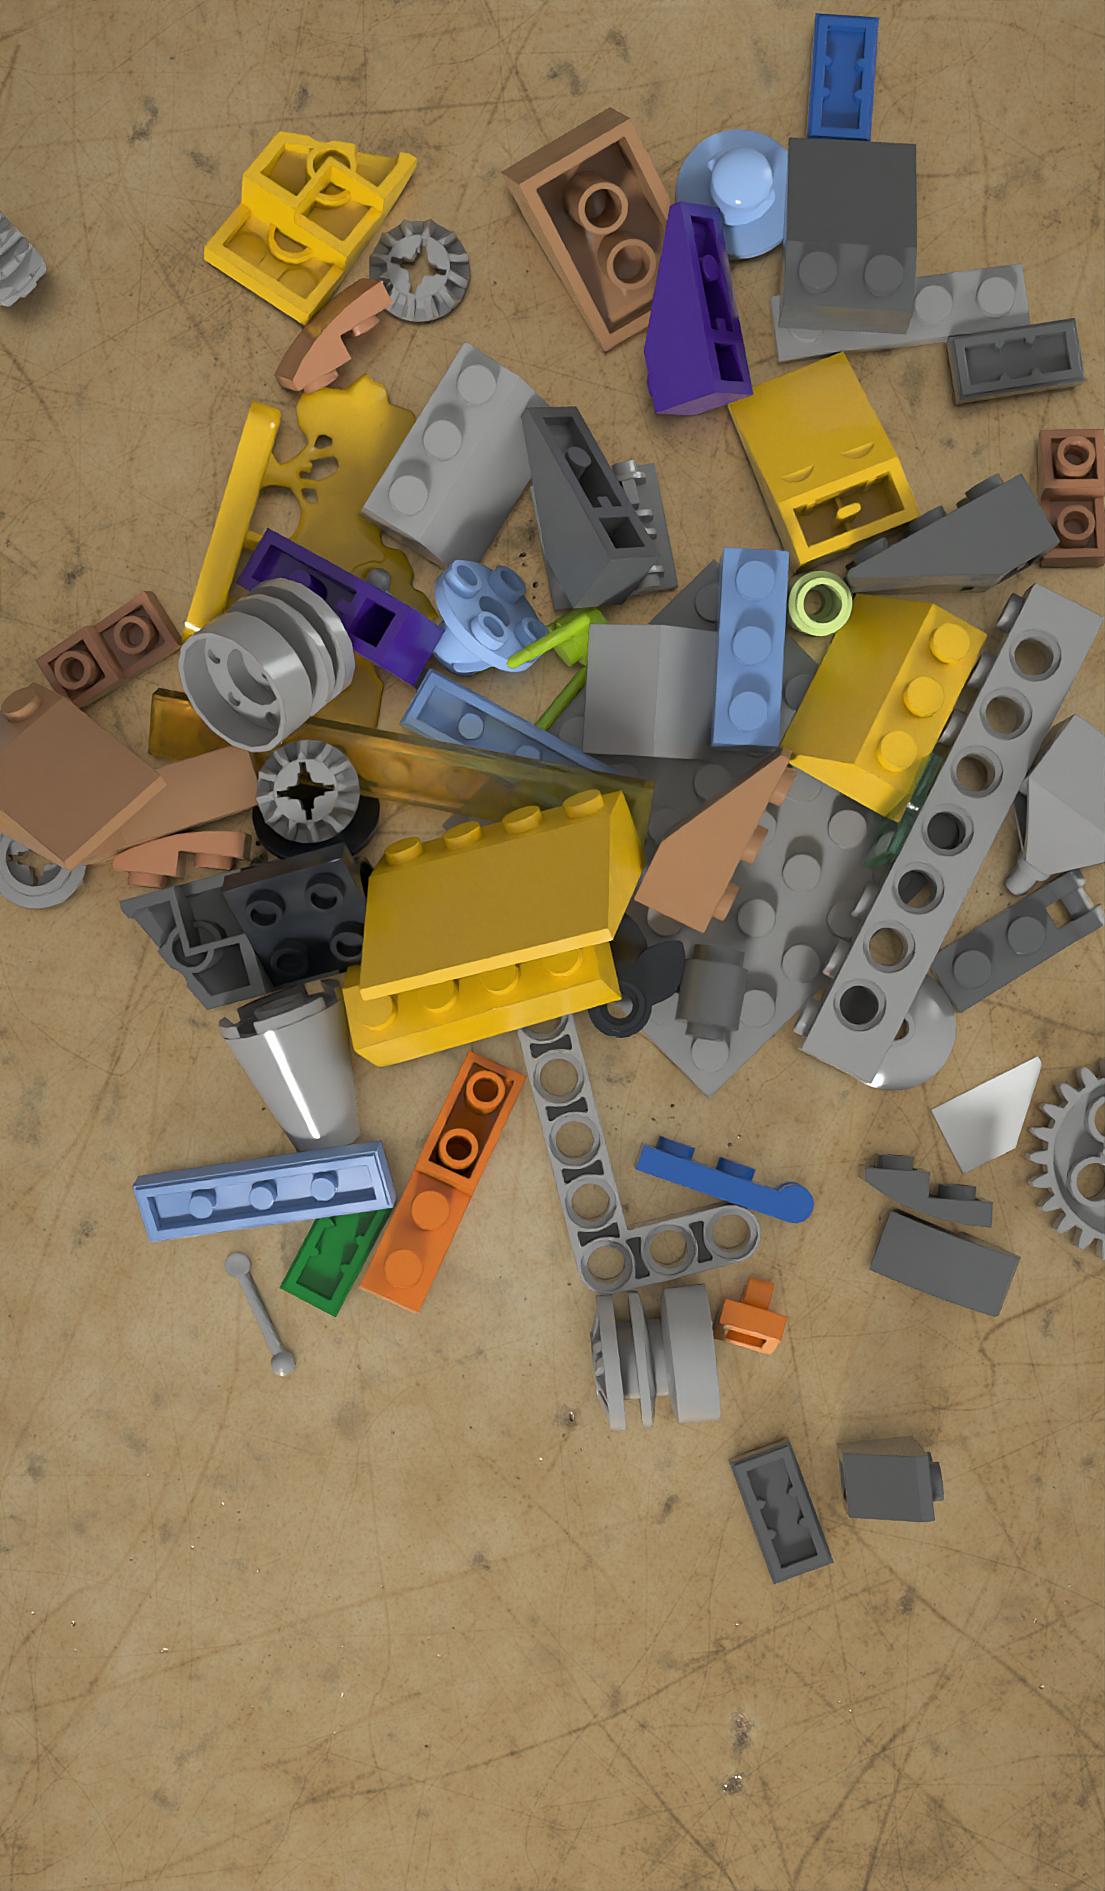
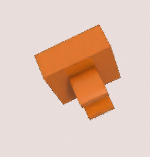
M749 1277L747 1285L743 1286L739 1302L725 1299L715 1315L712 1327L714 1339L771 1355L782 1341L787 1316L768 1311L774 1283Z

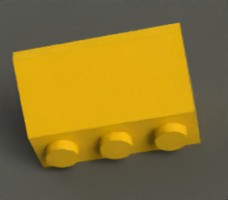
M856 593L852 598V610L847 622L835 632L777 750L783 745L791 748L792 753L789 764L886 817L911 796L988 634L933 603Z

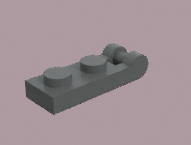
M1080 869L1065 871L938 950L929 969L939 985L944 989L957 1013L964 1012L1074 942L1105 925V909L1101 903L1094 905L1083 887L1087 880ZM1061 899L1073 919L1057 928L1045 908Z

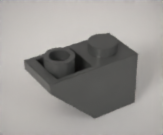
M913 1436L836 1443L843 1507L849 1518L907 1522L935 1521L933 1502L944 1500L940 1464L938 1461L933 1462L930 1451L925 1452Z

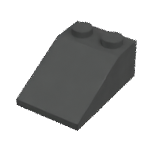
M789 137L778 328L906 334L914 312L917 258L916 144Z

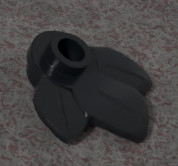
M624 913L613 940L609 941L620 993L630 997L633 1004L632 1011L627 1017L619 1019L609 1013L608 1003L588 1009L589 1017L594 1026L603 1034L615 1038H625L638 1033L647 1024L651 1016L652 1005L660 1003L676 993L681 983L686 956L683 943L680 940L665 941L648 947L640 928L626 913Z

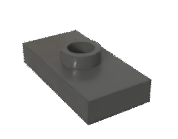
M1075 318L949 337L947 340L956 404L1082 385L1085 381Z
M788 1438L729 1460L773 1584L834 1563Z

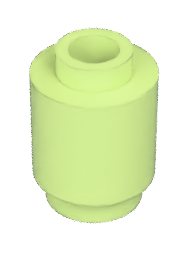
M806 570L795 574L788 580L786 622L793 629L805 634L824 636L836 632L847 622L852 610V596L847 584L839 576L827 571ZM809 590L817 591L821 597V607L814 614H807L804 610V598Z

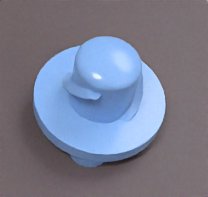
M727 130L716 133L700 142L683 162L676 183V203L681 201L719 208L728 260L746 259L762 255L783 241L788 152L774 139L751 130Z
M455 560L438 576L435 582L434 594L437 607L443 618L438 626L444 629L445 632L435 647L433 655L449 672L458 676L468 677L474 675L477 671H482L491 666L505 671L520 672L528 669L541 656L539 655L514 669L509 668L506 664L508 657L550 633L545 625L539 621L534 609L523 596L526 593L525 584L513 570L506 566H498L495 570H492L473 561Z

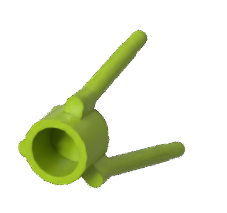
M596 607L576 608L570 613L566 612L545 626L550 633L508 657L506 664L509 668L514 669L554 648L558 656L569 667L578 661L583 665L534 724L546 732L586 684L589 624H608ZM484 669V670H482V671H477L475 674L481 673V672H483V671H485V670H487V669Z

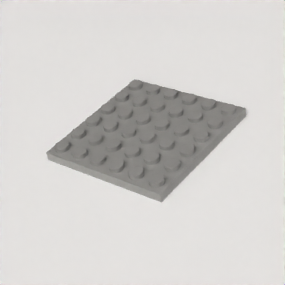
M713 559L648 624L716 631L719 563ZM786 631L779 743L818 667V664ZM585 686L547 731L582 751ZM711 750V760L588 754L655 792L636 827L647 861L625 910V913L640 928L648 947L665 941L680 940L684 946L685 959H692L695 944L720 946L745 953L743 968L748 969L749 972L738 1031H725L723 1042L686 1036L687 1024L674 1020L680 985L676 993L670 998L652 1005L651 1016L642 1029L674 1064L710 1098L805 1005L810 996L813 997L831 979V977L822 973L823 967L838 939L849 943L860 921L851 916L852 909L867 881L878 885L889 863L879 858L881 851L897 823L907 827L917 804L906 799L884 817L788 763L787 767L797 771V774L782 805L779 807L769 802L758 825L769 829L752 865L740 859L730 880L731 883L740 886L737 896L725 920L721 921L712 917L703 934L633 899L666 830L771 754ZM491 776L442 824V827L447 831L454 826L471 821H476L480 827L502 822V819L507 814L526 806H538L540 811L548 810L549 808ZM936 814L928 823L927 834L933 845L940 849L950 850L958 841L959 828L951 817ZM906 872L898 884V893L901 900L907 905L929 883L928 880L918 872ZM881 929L877 930V931L872 935L871 939H872ZM621 993L622 999L614 1002L628 1016L632 1011V1000L628 995Z

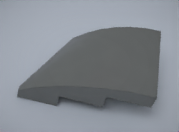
M279 858L119 901L123 913L128 918L135 919L160 948L157 951L172 969L178 970L184 976L188 989L206 1010L347 972L346 967L276 987L271 982L226 901L222 888L226 875L281 860Z

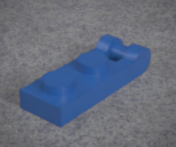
M659 1136L656 1147L643 1142L641 1144L634 1164L635 1169L789 1223L803 1222L813 1211L814 1201L811 1193L797 1182L786 1181L773 1188L752 1180L756 1171L755 1168L724 1157H719L716 1167L692 1159L695 1151L694 1147L663 1136Z

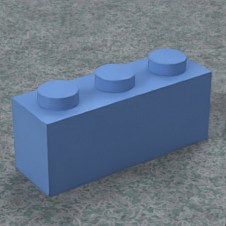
M724 547L719 561L711 750L772 754L779 747L789 551Z

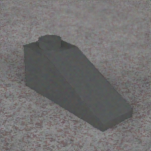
M576 406L526 408L521 415L546 559L573 608L623 605L660 558V554Z

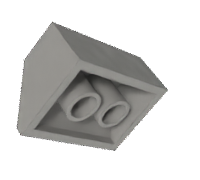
M464 342L370 494L359 516L444 570L455 560L479 563L532 477L521 415L526 408L550 406L520 376L467 342Z

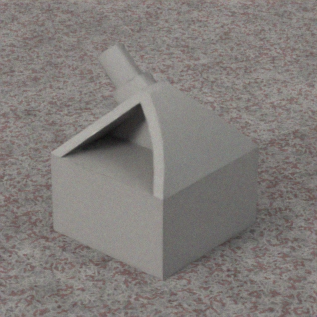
M1076 713L1054 725L1048 732L1012 803L1022 848L1017 856V866L1005 878V885L1013 894L1018 896L1025 895L1037 881L1047 880L1051 874L1105 863V735Z

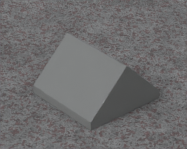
M589 624L582 752L586 754L711 760L710 740L717 631L650 624Z

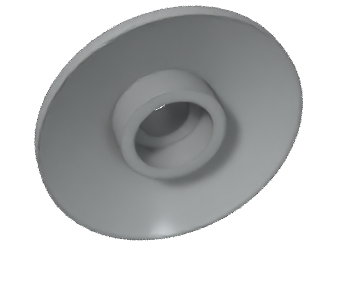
M926 974L904 1018L907 1026L906 1032L900 1039L893 1040L872 1084L857 1079L858 1081L882 1090H904L924 1083L943 1067L954 1045L956 1019L949 997L939 983L931 976ZM853 986L843 993L840 999V1011L847 1021L859 1024L867 1020L872 1013L873 1000L864 988Z

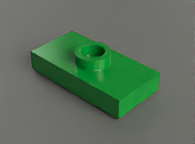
M393 1208L315 1219L279 1288L336 1318Z

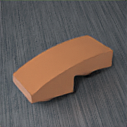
M367 278L359 279L329 301L311 319L295 338L274 374L280 386L295 391L303 389L305 393H312L329 385L339 376L336 368L352 359L340 336L344 334L346 339H350L372 329L380 321L377 313L393 304L382 281Z
M1104 429L1040 430L1038 439V503L1060 540V543L1040 560V568L1100 567L1105 564Z
M143 591L96 625L82 627L35 661L54 692L64 696L81 710L179 650L183 644L181 643L182 637L153 591Z
M200 831L171 835L134 846L113 856L112 870L129 873L128 885L165 889L167 877L184 879L187 854L195 855L194 867L232 871L233 859L249 861L252 835L246 832Z

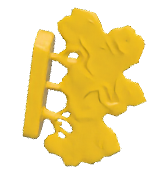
M364 373L346 389H332L325 386L312 393L303 392L296 406L298 426L305 433L308 444L294 458L282 464L276 461L272 453L281 422V411L274 406L255 400L252 401L181 639L182 644L219 614L226 613L238 601L230 597L229 594L243 548L255 550L263 537L249 530L260 490L270 485L289 487L297 498L301 509L298 527L294 534L287 539L365 582L371 570L375 568L386 570L391 577L389 590L394 598L411 606L431 621L438 616L424 592L413 588L411 582L414 572L405 553L400 549L384 546L380 538L381 529L359 516L370 494L416 422L413 411L389 404L387 389L384 384L373 381L369 374ZM319 435H327L332 438V445L322 449L314 447ZM332 456L338 461V468L335 473L321 480L300 478L299 473L301 470L311 473L313 464L309 461ZM302 489H315L318 503L310 504L303 497ZM355 653L356 666L351 684L315 715L309 716L307 719L311 727L322 734L328 744L331 745L344 743L353 735L362 737L372 732L378 724L384 683L375 672L374 664Z

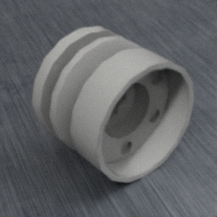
M284 578L261 582L247 596H243L236 601L226 613L219 614L194 633L181 646L178 662L183 689L197 714L213 732L228 743L253 753L271 751L299 728L309 716L315 715L328 702L337 697L351 684L356 666L352 642L340 618L323 598L303 584Z
M705 1283L663 1288L660 1302V1318L652 1319L646 1318L638 1292H628L630 1321L616 1323L612 1294L596 1295L597 1306L590 1332L596 1393L609 1419L610 1431L627 1430L624 1400L639 1399L643 1428L653 1427L656 1397L669 1396L678 1424L721 1420L715 1345Z

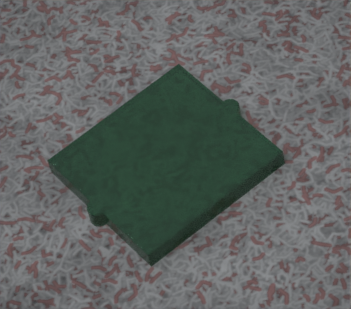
M929 753L922 758L908 794L885 817L882 816L878 830L862 865L874 870L899 856L943 758L933 753Z

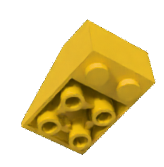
M844 351L753 386L754 395L727 404L784 550L789 551V563L794 575L863 549L881 538L886 537L888 539L904 533L910 529L908 524L921 516L899 458Z

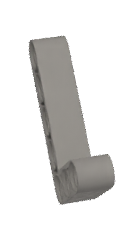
M573 1013L562 1016L560 1025L550 1033L540 1034L534 1032L528 1026L517 1029L578 1273L582 1282L591 1291L602 1295L617 1294L738 1263L749 1258L757 1250L761 1239V1232L756 1217L747 1208L728 1201H721L626 1226ZM562 1058L575 1066L578 1079L575 1087L570 1092L564 1095H554L543 1088L540 1081V1073L542 1067L547 1062ZM570 1121H579L585 1123L591 1129L593 1143L585 1154L571 1157L564 1154L558 1148L556 1135L563 1124ZM585 1184L599 1185L609 1196L607 1209L602 1215L595 1218L580 1216L572 1206L574 1192ZM735 1214L741 1216L747 1224L745 1240L734 1248L718 1246L713 1240L715 1223L725 1215ZM667 1230L680 1233L686 1240L684 1255L679 1261L672 1264L657 1262L650 1254V1245L653 1238L658 1233ZM603 1246H610L620 1251L625 1263L619 1275L608 1280L595 1277L590 1272L587 1264L594 1250Z

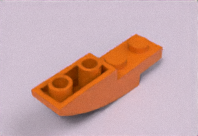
M468 1051L360 1284V1289L418 1315L527 1076L475 1052Z

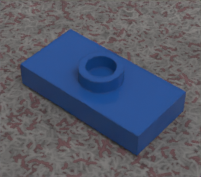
M815 14L806 138L871 142L879 17Z

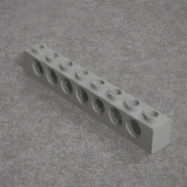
M1037 583L1030 586L1022 597L1015 593L1011 594L995 625V628L1003 631L1004 634L994 654L983 650L967 680L966 685L975 689V692L965 712L954 708L938 738L937 743L947 748L936 770L927 765L924 767L908 799L917 804V807L907 827L897 823L881 851L879 858L889 863L878 885L867 881L852 909L851 916L860 921L849 943L838 939L823 967L822 973L831 977L820 1001L810 996L797 1018L793 1031L802 1035L796 1047L797 1049L865 1083L872 1084L1105 617ZM1030 643L1042 651L1045 658V666L1040 675H1028L1019 669L1015 662V650L1018 644ZM1002 700L1010 704L1014 709L1016 725L1011 733H999L993 730L987 723L986 708L990 701ZM973 757L985 765L988 780L981 791H969L959 783L956 770L962 758ZM936 814L951 817L959 828L958 841L950 850L936 847L928 837V823ZM906 872H918L930 884V897L926 904L920 908L906 905L899 896L898 884ZM879 929L893 931L899 937L902 944L899 959L890 966L878 964L869 952L870 939ZM853 986L864 988L873 1000L871 1015L867 1020L859 1024L847 1021L840 1011V999L843 993Z

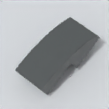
M876 1154L875 1165L859 1164V1178L902 1205L946 1221L988 1228L992 1226L993 1202L985 1198H977L976 1186L938 1183L937 1195L929 1194L930 1172L922 1168H914V1156Z
M896 1209L892 1210L889 1214L869 1270L937 1298L997 1317L1000 1314L1021 1257L965 1232L955 1234L905 1211Z

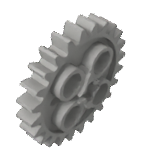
M1101 1058L1099 1066L1100 1077L1096 1078L1086 1067L1076 1068V1075L1080 1087L1076 1090L1062 1082L1055 1084V1088L1063 1100L1059 1107L1040 1103L1038 1107L1051 1120L1048 1127H1029L1028 1132L1044 1142L1042 1149L1025 1153V1159L1042 1164L1043 1172L1027 1180L1028 1185L1032 1187L1048 1188L1049 1194L1036 1205L1038 1209L1043 1212L1056 1209L1061 1211L1052 1228L1061 1234L1074 1226L1078 1227L1074 1235L1073 1246L1081 1250L1086 1248L1094 1238H1097V1257L1105 1260V1185L1099 1194L1090 1198H1084L1077 1187V1176L1080 1170L1088 1164H1099L1105 1174V1137L1098 1132L1094 1123L1098 1108L1105 1103V1058Z

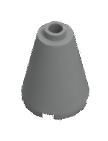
M336 979L320 980L324 992L308 995L304 984H300L266 995L237 1009L241 1021L233 1024L224 1017L219 1021L218 1025L224 1041L297 1152L350 1145L360 1136L346 1007L340 982Z

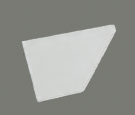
M1038 1056L931 1110L963 1174L1016 1147L1042 1066Z

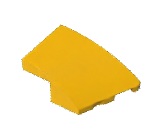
M278 131L242 174L241 203L204 246V260L306 326L326 305L386 219L414 172L417 158L410 153L399 152L396 158L358 152L356 144L336 140L319 142L308 135Z

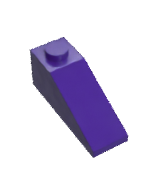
M680 201L670 205L644 346L648 371L647 387L653 398L655 413L694 416L754 395L718 207Z
M269 528L265 531L236 584L249 592L261 582L276 578H284L303 584L323 598L340 618L352 642L355 654L411 686L415 684L445 632L444 629L411 606Z

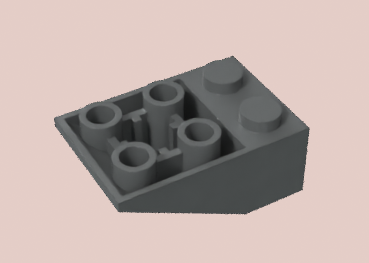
M998 473L964 493L966 497L956 503L957 510L947 515L943 506H938L909 523L910 529L900 535L902 538L900 542L890 546L886 537L852 555L853 561L845 566L848 573L843 581L850 589L851 596H854L856 593L867 595L985 592L1039 562L1060 543V540L1022 473L1005 483Z

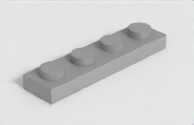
M1022 263L916 277L914 312L906 334L778 328L780 295L771 296L769 300L777 364L822 359L843 351L845 355L944 343L947 342L949 337L1030 325Z

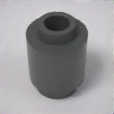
M694 945L692 959H685L674 1019L677 1022L687 1024L686 1036L723 1042L725 1031L736 1032L739 1030L749 972L748 969L743 968L744 952L714 945Z

